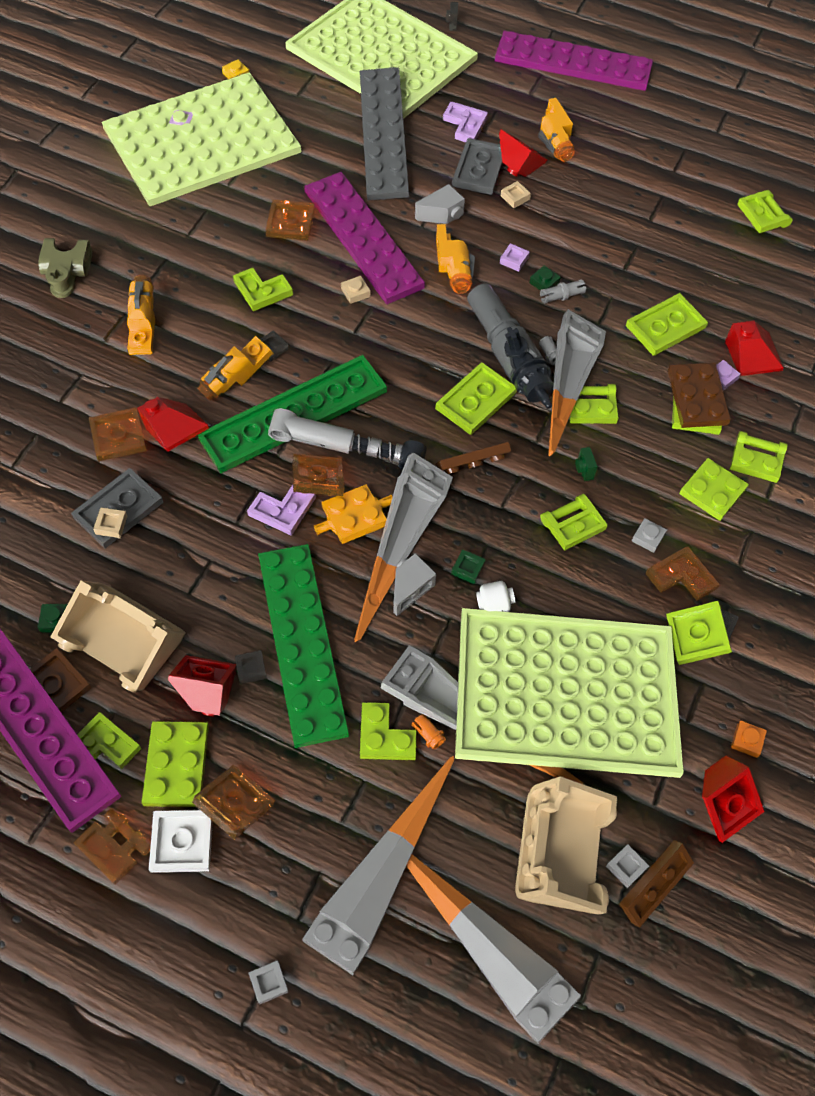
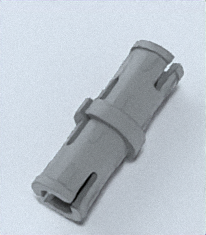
M580 279L567 284L562 282L556 287L541 289L540 297L549 295L542 298L541 301L545 304L558 299L562 301L567 300L569 296L584 294L586 286L577 287L584 285L585 282Z

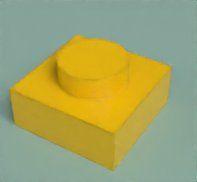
M239 60L222 67V72L228 79L249 73V70Z

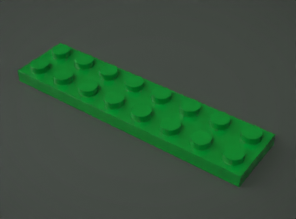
M361 355L220 422L197 436L221 474L284 443L274 440L268 435L273 413L276 409H287L294 412L298 417L325 423L386 393L387 386L364 355Z
M309 545L258 553L294 747L299 748L347 738L349 733Z

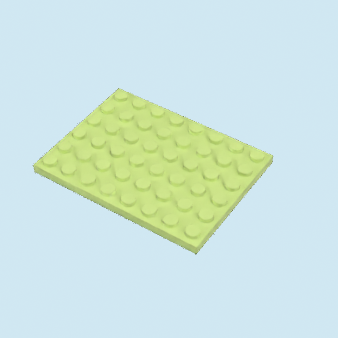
M343 0L286 41L287 50L360 94V70L399 67L403 119L474 63L478 57V53L385 0Z
M250 72L102 122L105 132L149 207L301 153V145ZM183 111L192 112L193 117L190 123H186L189 115ZM172 115H173L174 121H176V122H183V123H185V124H183V125L171 124V123H169V121H170V119H171V117H172Z
M462 608L455 759L681 778L683 775V761L671 626Z

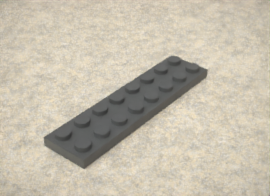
M399 67L360 70L367 201L409 197Z

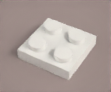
M212 810L154 811L149 871H210Z

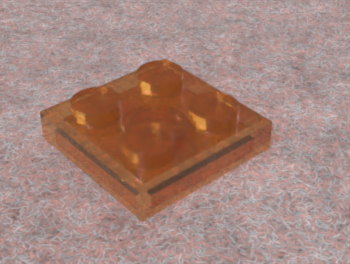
M272 199L265 230L266 237L309 241L315 203Z
M137 407L89 417L98 462L147 451Z
M293 454V492L343 496L342 458Z
M232 765L197 793L192 803L235 840L272 808L275 800L237 767Z

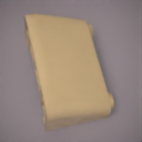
M81 580L56 625L51 638L59 642L58 647L67 652L82 650L121 674L119 677L123 682L121 686L131 692L145 689L181 643L185 631L108 585Z
M561 776L536 784L531 788L526 801L515 886L516 896L519 899L592 914L607 913L609 903L607 889L604 885L595 883L600 830L615 820L617 816V796Z

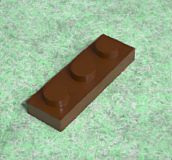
M509 442L440 460L435 465L450 475L459 472V467L468 465V468L471 469L483 465L482 461L490 459L491 463L505 459L504 455L511 452Z
M674 840L619 903L632 924L641 927L694 864L682 843Z

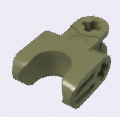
M55 238L44 239L38 265L41 275H46L48 283L51 284L50 290L53 296L57 298L69 296L74 290L76 276L86 277L88 275L93 253L89 240L79 239L73 249L59 251L55 244Z

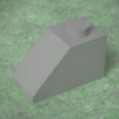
M448 184L415 203V219L417 221L448 224L464 214L465 199Z
M416 554L409 559L404 558L396 567L393 611L396 616L435 586L436 573Z

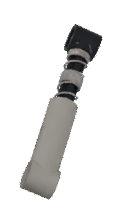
M282 408L274 411L268 430V435L277 441L288 442L294 440L349 454V451L356 450L359 454L364 452L370 457L388 458L390 462L399 463L398 466L401 470H403L408 455L415 453L425 459L427 447L418 441L410 440L404 442L403 445L398 443L392 445L391 442L384 443L382 440L373 437L371 439L370 437L363 438L359 434L355 436L354 430L298 417L294 412Z

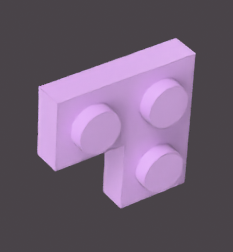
M450 102L444 112L443 121L459 125L455 132V139L466 142L467 138L477 139L487 120L488 112Z
M295 483L282 502L259 492L247 510L248 516L292 536L316 499V493Z

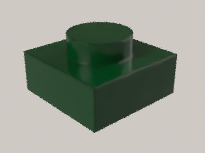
M544 265L530 277L529 283L541 291V289L557 286L560 283L561 276Z
M581 448L578 459L575 461L578 473L582 474L584 481L594 480L598 466L591 448Z
M462 549L452 568L451 574L475 584L485 565L486 559Z
M42 604L38 623L39 631L53 632L68 604Z

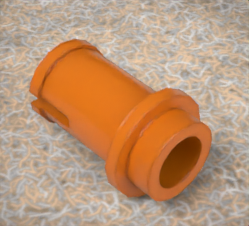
M421 714L412 723V727L426 740L427 747H432L435 750L445 742L444 732L442 730L439 731L426 715Z

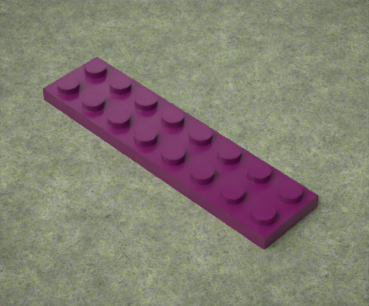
M503 31L495 55V62L646 91L653 59L617 53L606 49H596L569 42H560L549 38H539L513 31Z
M342 172L304 186L307 196L386 305L425 289L423 279Z
M0 629V731L68 830L73 833L121 798V795Z

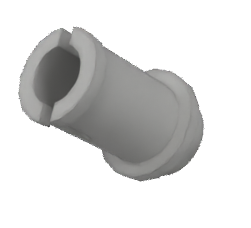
M551 336L543 337L539 341V346L546 355V362L555 365L557 347Z

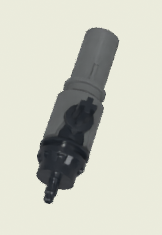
M487 283L476 286L469 293L467 301L486 330L487 339L491 343V350L511 380V383L515 386L518 393L525 395L529 402L541 401L547 409L552 408L549 395L553 392L554 383L551 380L552 373L547 362L526 330L520 326L515 318L510 316L493 287Z

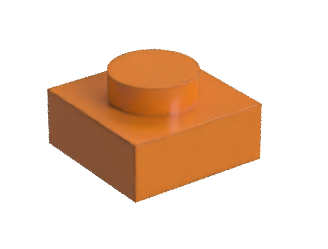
M740 720L735 730L731 748L758 758L761 755L767 730Z

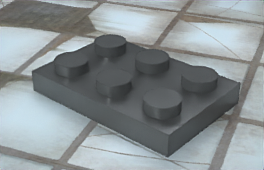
M467 138L452 180V186L492 195L503 164L501 146Z
M129 468L74 510L71 515L106 549L118 538L95 534L93 529L100 508L126 511L127 519L122 532L123 535L164 502L154 489Z

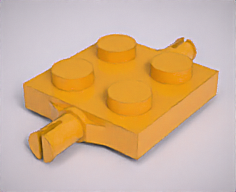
M366 484L325 500L321 503L327 516V521L314 525L315 532L319 535L331 529L338 536L341 543L344 544L385 527L387 519L382 509L391 505L392 495L390 494L378 500L372 495Z

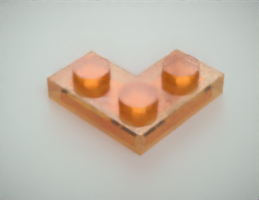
M688 546L651 566L645 573L660 593L682 582L696 601L717 590L719 587V583Z

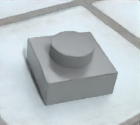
M644 518L632 542L654 553L667 529Z
M627 844L606 867L628 888L649 865Z
M278 960L249 972L259 1005L288 993Z

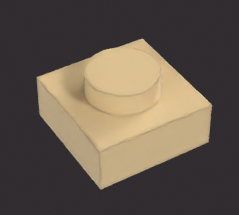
M518 181L501 190V197L513 208L530 200L531 193Z
M361 276L341 282V289L350 304L370 297V290Z
M100 508L93 529L95 534L121 538L127 519L126 511Z

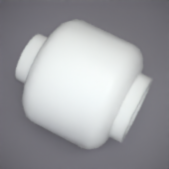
M503 581L483 584L480 587V592H476L479 610L510 612L511 604L515 603L513 588H507L506 583Z

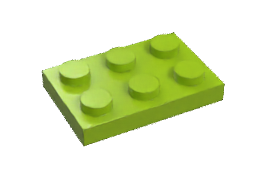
M679 293L628 319L626 327L655 356L704 330L708 322Z
M481 362L436 403L435 409L472 435L510 400L517 390L512 383Z
M152 721L142 797L143 806L201 807L209 729L207 722Z

